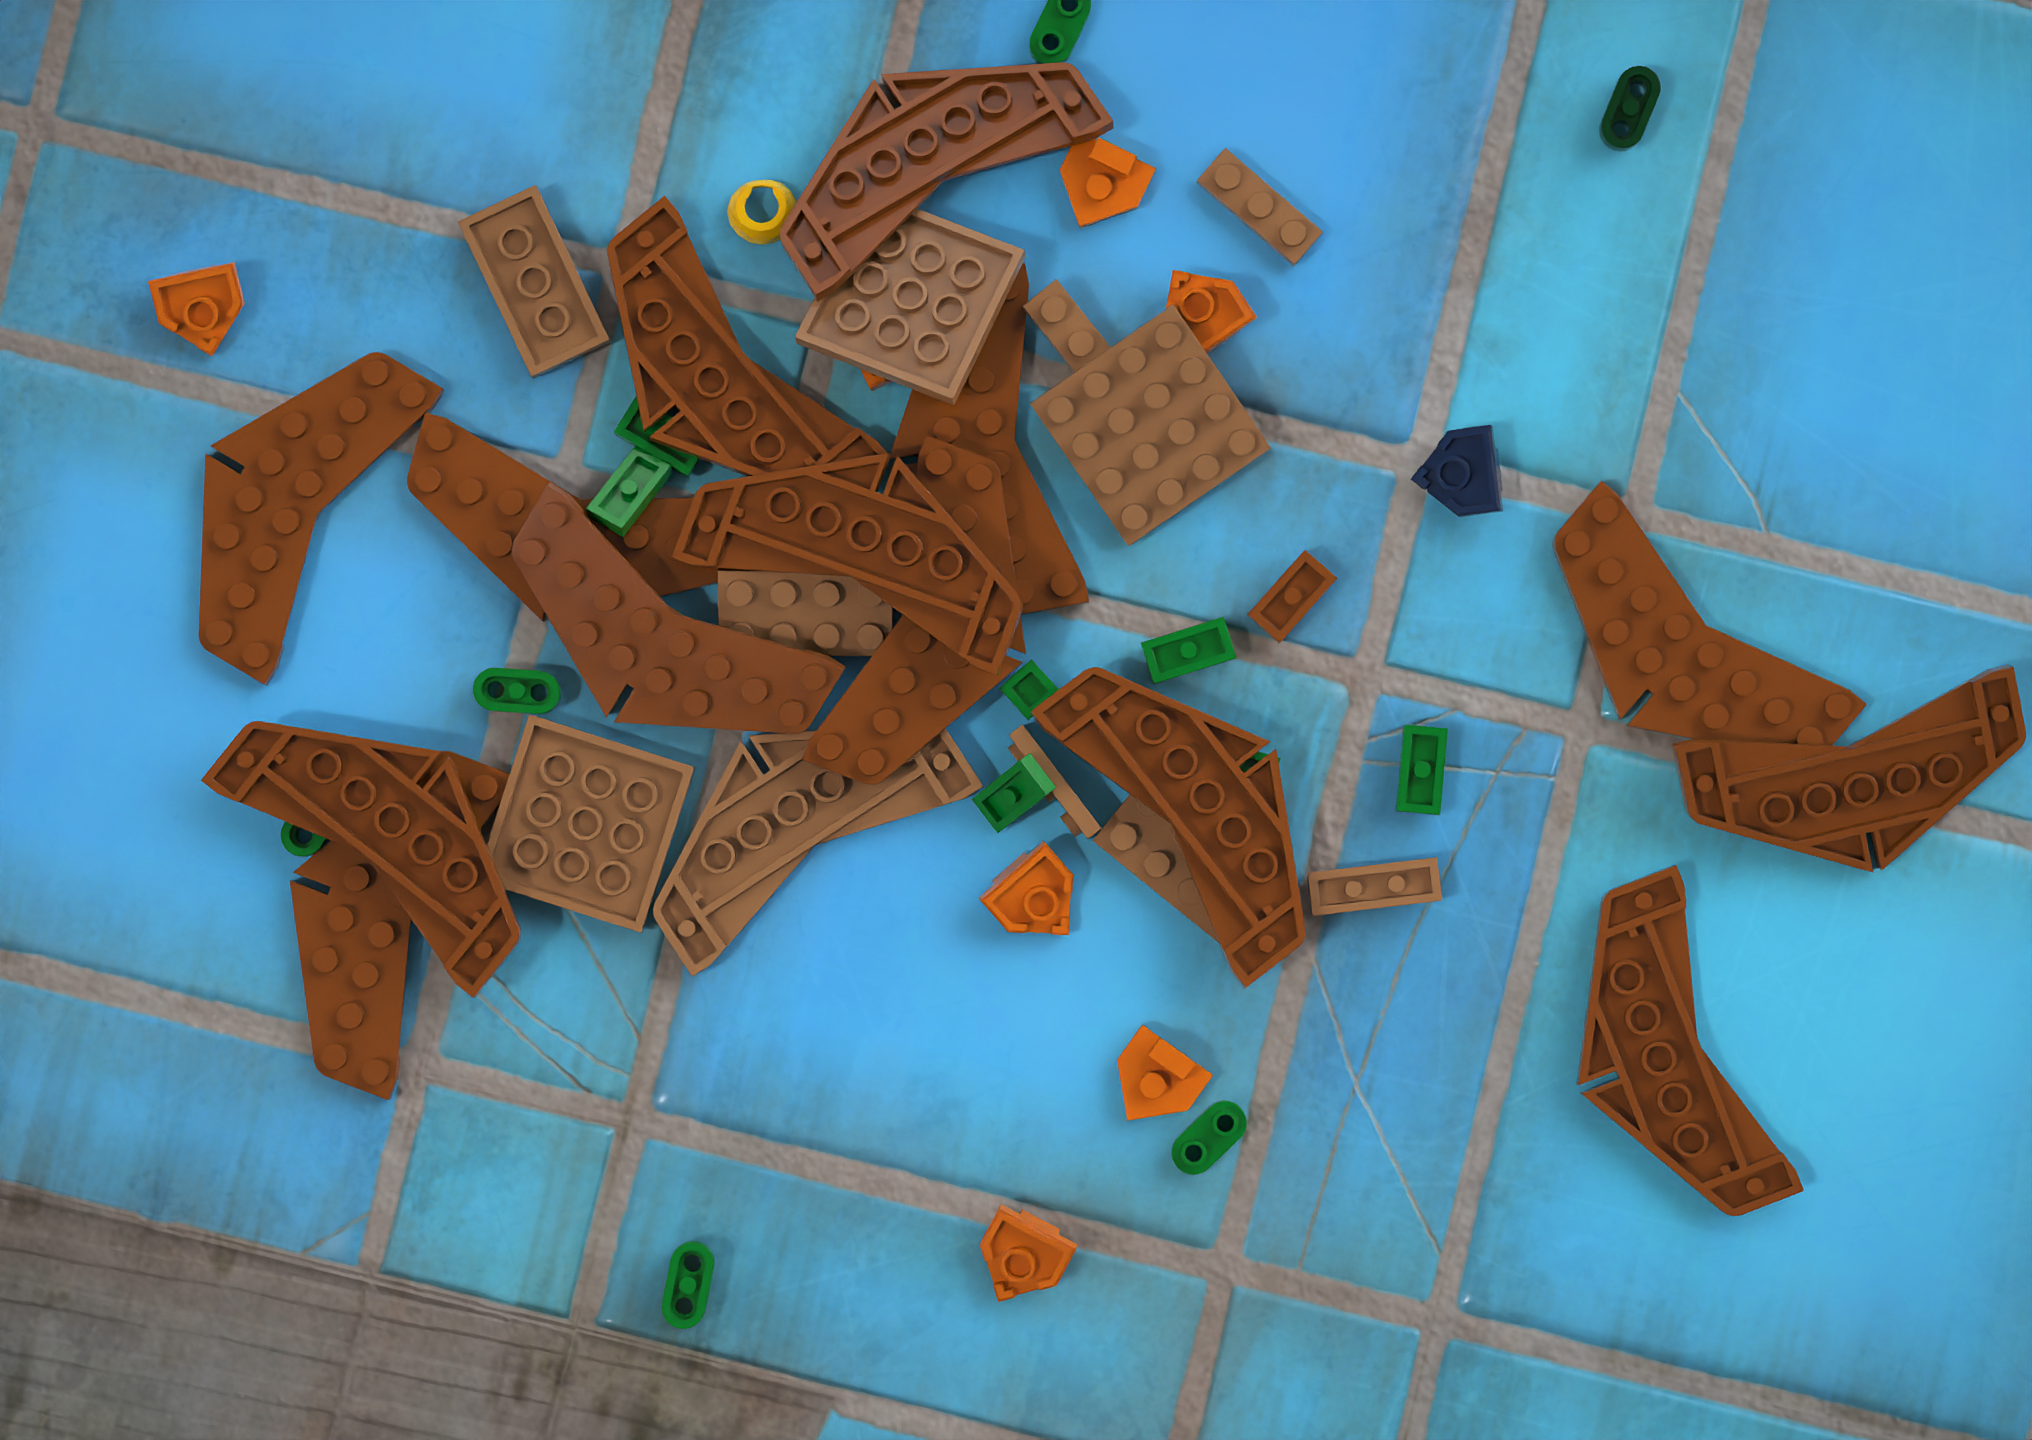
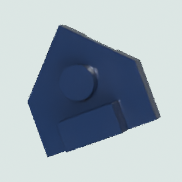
M1492 425L1447 431L1429 458L1410 479L1458 517L1503 512L1501 498L1503 488L1498 448L1495 447Z

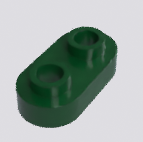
M1634 66L1624 71L1619 77L1599 126L1600 138L1608 148L1615 151H1627L1632 149L1641 140L1661 90L1659 78L1654 71L1644 66ZM1630 85H1641L1644 95L1642 97L1632 96L1629 91ZM1617 123L1624 124L1628 129L1627 136H1617L1613 131V126Z

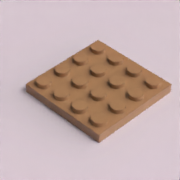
M916 209L837 291L818 302L814 297L795 335L796 343L938 400L955 405L1026 258L1025 250Z
M1173 304L1030 403L1128 546L1271 449L1262 433Z
M529 714L487 842L488 850L504 889L642 933L696 767Z

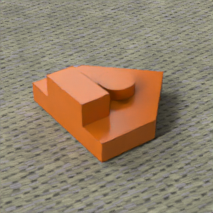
M1099 137L1097 140L1093 139L1072 145L1060 168V175L1068 193L1079 229L1096 224V222L1136 210L1156 168L1138 160L1136 155Z
M235 262L184 271L148 281L158 323L193 343L211 357L215 354L245 305Z
M1177 270L1172 271L1166 308L1172 304L1175 306L1207 354L1257 319V316L1233 281Z
M1042 841L1028 855L1025 852L1022 853L992 880L994 884L978 898L1007 932L1069 935V911L1074 875L1051 848Z
M1143 1024L1117 1058L1127 1121L1188 1111L1213 1076V1074Z
M1000 1204L979 1246L984 1261L987 1262L997 1300L1000 1302L1015 1298L1016 1295L1057 1286L1078 1244L1059 1235V1228L1023 1209L1019 1214Z

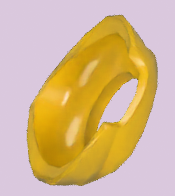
M765 179L747 182L740 186L730 198L727 208L729 223L738 236L750 243L759 245L775 243L781 240V226L795 206L796 198L781 182ZM761 187L772 189L779 204L775 217L763 223L753 221L745 211V204L752 190Z

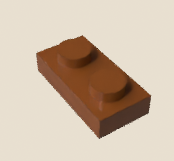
M1304 550L1247 616L1277 643H1280L1335 582L1337 577Z

